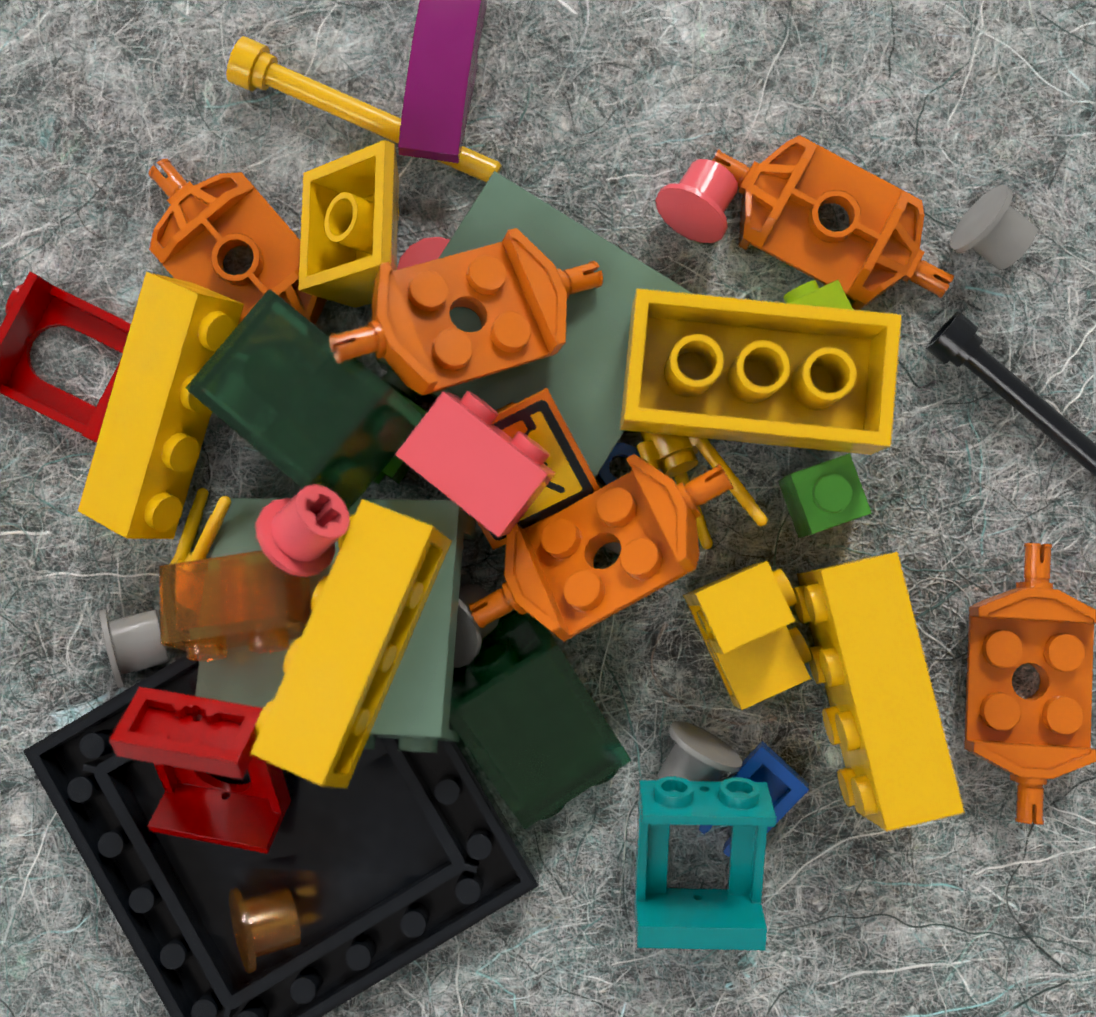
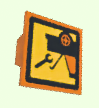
M548 388L518 403L511 402L495 410L499 415L492 424L512 439L518 431H521L538 443L550 454L544 464L556 473L517 523L525 531L600 489ZM477 521L493 550L506 544L507 535L497 537Z

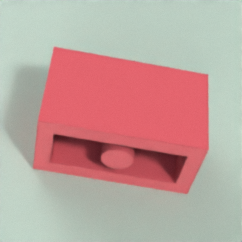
M443 391L395 455L497 537L507 535L556 474L544 464L550 454L521 431H518L512 439L492 424L499 414L472 392L467 391L461 398L457 394Z

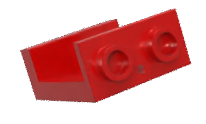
M29 272L24 283L18 285L10 294L6 303L7 315L0 326V393L81 433L82 436L97 443L119 364L97 406H94L45 382L36 375L31 366L30 351L33 342L40 333L52 327L63 326L74 329L123 353L131 323Z
M139 687L109 740L116 756L154 763L165 792L147 825L150 831L268 854L291 802L282 768L251 754L257 739L255 733L256 723L263 708ZM248 769L251 782L243 785L229 784L207 773L243 779Z

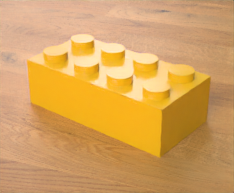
M637 288L631 308L620 430L867 455L877 453L891 446L902 315Z
M898 552L865 557L797 573L800 586L793 588L797 600L794 606L802 624L809 622L815 646L809 648L812 657L809 666L816 684L824 683L830 707L822 709L823 722L830 743L832 745H840L845 768L839 769L837 775L846 805L848 807L855 806L856 812L886 832L965 813Z

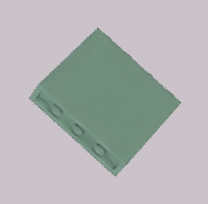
M494 171L439 258L502 242L508 230L518 228L555 264L556 269L559 268L563 271L587 264L590 261H596L600 267L594 273L602 271L603 284L599 288H592L569 295L566 313V343L556 355L429 393L425 396L436 401L443 391L457 394L461 398L467 391H470L494 410H497L511 402L518 403L548 388L594 477H596L624 430H620L631 308L637 288L693 293ZM455 307L449 311L451 321L458 329L465 332H476L481 329L480 318L471 309ZM375 357L380 367L387 371L382 380L396 391L413 400L418 392L405 386L384 357L380 359Z
M230 498L231 505L213 543L195 696L264 708L267 703L274 700L285 676L283 670L285 656L292 643L303 635L313 612L311 610L313 592L319 581L326 575H329L339 553L338 540L335 541V554L331 564L321 573L309 577L288 574L269 560L263 553L256 538V521L261 510L272 501L284 498ZM342 499L349 512V517L356 514L362 499ZM363 499L431 525L452 540L364 747L365 750H375L376 738L399 739V751L437 753L438 741L459 742L460 732L449 729L463 539H475L476 520L452 500Z

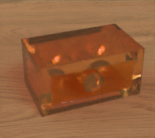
M262 550L159 566L161 644L186 651L188 660H221L228 657V648L248 645L249 651L255 653L287 650L290 648L289 640L302 637L310 619V576L300 577L288 574L275 566Z

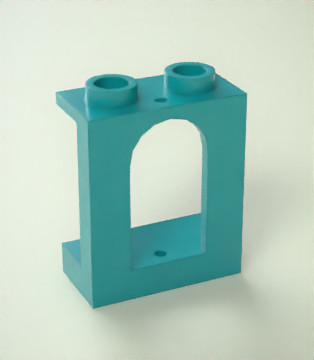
M667 776L659 780H639L634 896L637 948L766 950L767 926L761 904L767 827L776 826V815L767 782H753L752 780L740 777L728 778L724 781H689L677 776ZM670 825L732 826L728 889L667 888Z

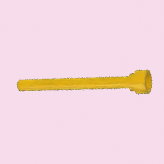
M243 36L235 44L227 64L226 77L228 82L250 92L255 91L257 88L266 91L269 87L274 88L377 135L399 143L401 118L279 65L278 58L270 54L269 47L260 42ZM464 146L461 149L459 163L439 161L486 183L494 171L500 173L501 170L500 162Z

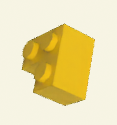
M768 561L748 565L683 595L733 706L744 710L811 679L804 665L812 661L809 648L797 627L788 630L786 626L795 622L789 607L796 604L797 600L788 578L780 568L772 571Z

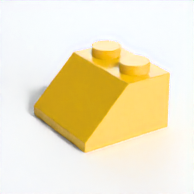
M383 140L303 173L298 291L357 308L372 303L375 277L380 264L390 262L393 271L397 270L399 174L394 143Z

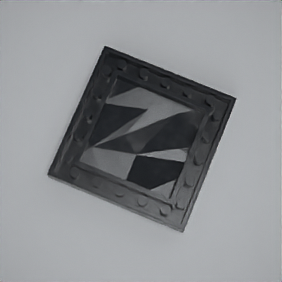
M201 646L23 751L170 1017H322L539 886L537 871L460 739L459 742L438 741L437 753L399 751V739L376 738L375 750L363 749L347 788L321 786L282 768L291 802L268 854L150 831L147 825L165 792L154 763L116 756L109 739L139 687L195 696ZM449 722V729L454 730ZM248 769L243 779L207 773L229 784L243 785L251 782Z

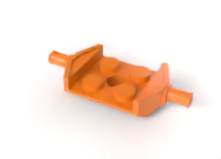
M801 135L784 143L761 163L754 161L751 168L721 152L719 149L716 152L712 161L721 164L733 174L739 188L738 192L743 195L741 198L739 247L747 250L751 244L825 285L839 280L846 296L854 300L852 308L856 310L864 308L900 280L905 282L911 280V282L936 294L939 298L949 288L954 275L925 260H921L925 253L920 249L924 222V209L921 199ZM828 203L838 204L843 207L849 216L848 228L836 232L826 229L818 217L819 207Z
M162 159L157 162L168 175L167 178L153 165L148 175L169 197L167 201L170 203V206L153 230L149 250L173 278L195 283L244 304L232 343V347L236 352L252 357L292 346L297 347L318 374H322L329 369L318 357L319 353L333 366L336 363L334 353L315 332L316 322L327 299L298 291L300 239L242 172L220 173L193 185L190 181L186 182L173 167L169 159ZM237 246L251 248L254 259L251 267L245 273L231 275L224 271L223 260L229 250Z
M518 228L508 230L502 242L393 271L390 262L383 263L379 266L374 282L372 321L368 322L365 327L337 335H330V348L332 353L337 351L334 354V358L338 364L345 360L375 352L377 359L384 357L405 386L421 395H426L556 355L566 343V313L569 295L601 287L603 284L602 271L594 273L600 267L596 261H590L587 264L563 271L559 268L556 269L555 264ZM455 307L471 309L480 318L481 329L476 332H465L458 329L451 321L449 311Z
M633 454L626 458L632 469L629 473L526 531L516 524L506 536L504 567L506 581L502 583V588L469 604V609L473 612L471 613L473 619L480 628H484L489 623L513 611V609L521 615L528 612L565 642L696 570L700 556L696 518L702 516L697 506L703 505L730 489H734L721 464L719 463L715 468L691 480L686 485L683 482L677 485L673 479ZM608 543L621 544L620 556L613 565L604 569L594 568V557L602 546Z
M1024 543L1025 582H1016L1015 589L984 599L969 607L964 749L1010 773V780L1018 782L1016 822L1032 824L1033 822L1036 825L1044 824L1043 785H1047V779L1057 778L1096 762V749L1091 748L1093 645L1096 609L1058 589H1053V583H1049L1052 544ZM1028 663L1037 670L1040 684L1034 695L1023 699L1014 691L1012 677L1019 666Z

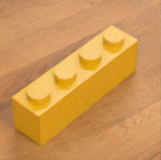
M146 272L78 512L126 539H174L244 307L243 303L192 282Z
M363 499L356 514L349 517L350 524L347 531L338 539L339 553L329 575H326L319 581L311 599V610L313 612L302 637L297 638L292 643L285 656L283 664L285 676L274 700L267 703L258 717L255 728L257 739L251 751V754L326 787H348L452 540L431 525Z

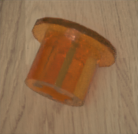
M287 887L243 899L238 888L230 889L229 903L233 929L240 957L248 974L256 970V957L301 943L299 919L292 894Z

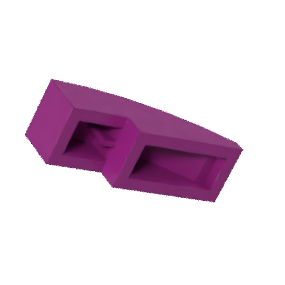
M419 0L403 101L398 143L399 155L459 163L478 70L477 53L487 9V0Z

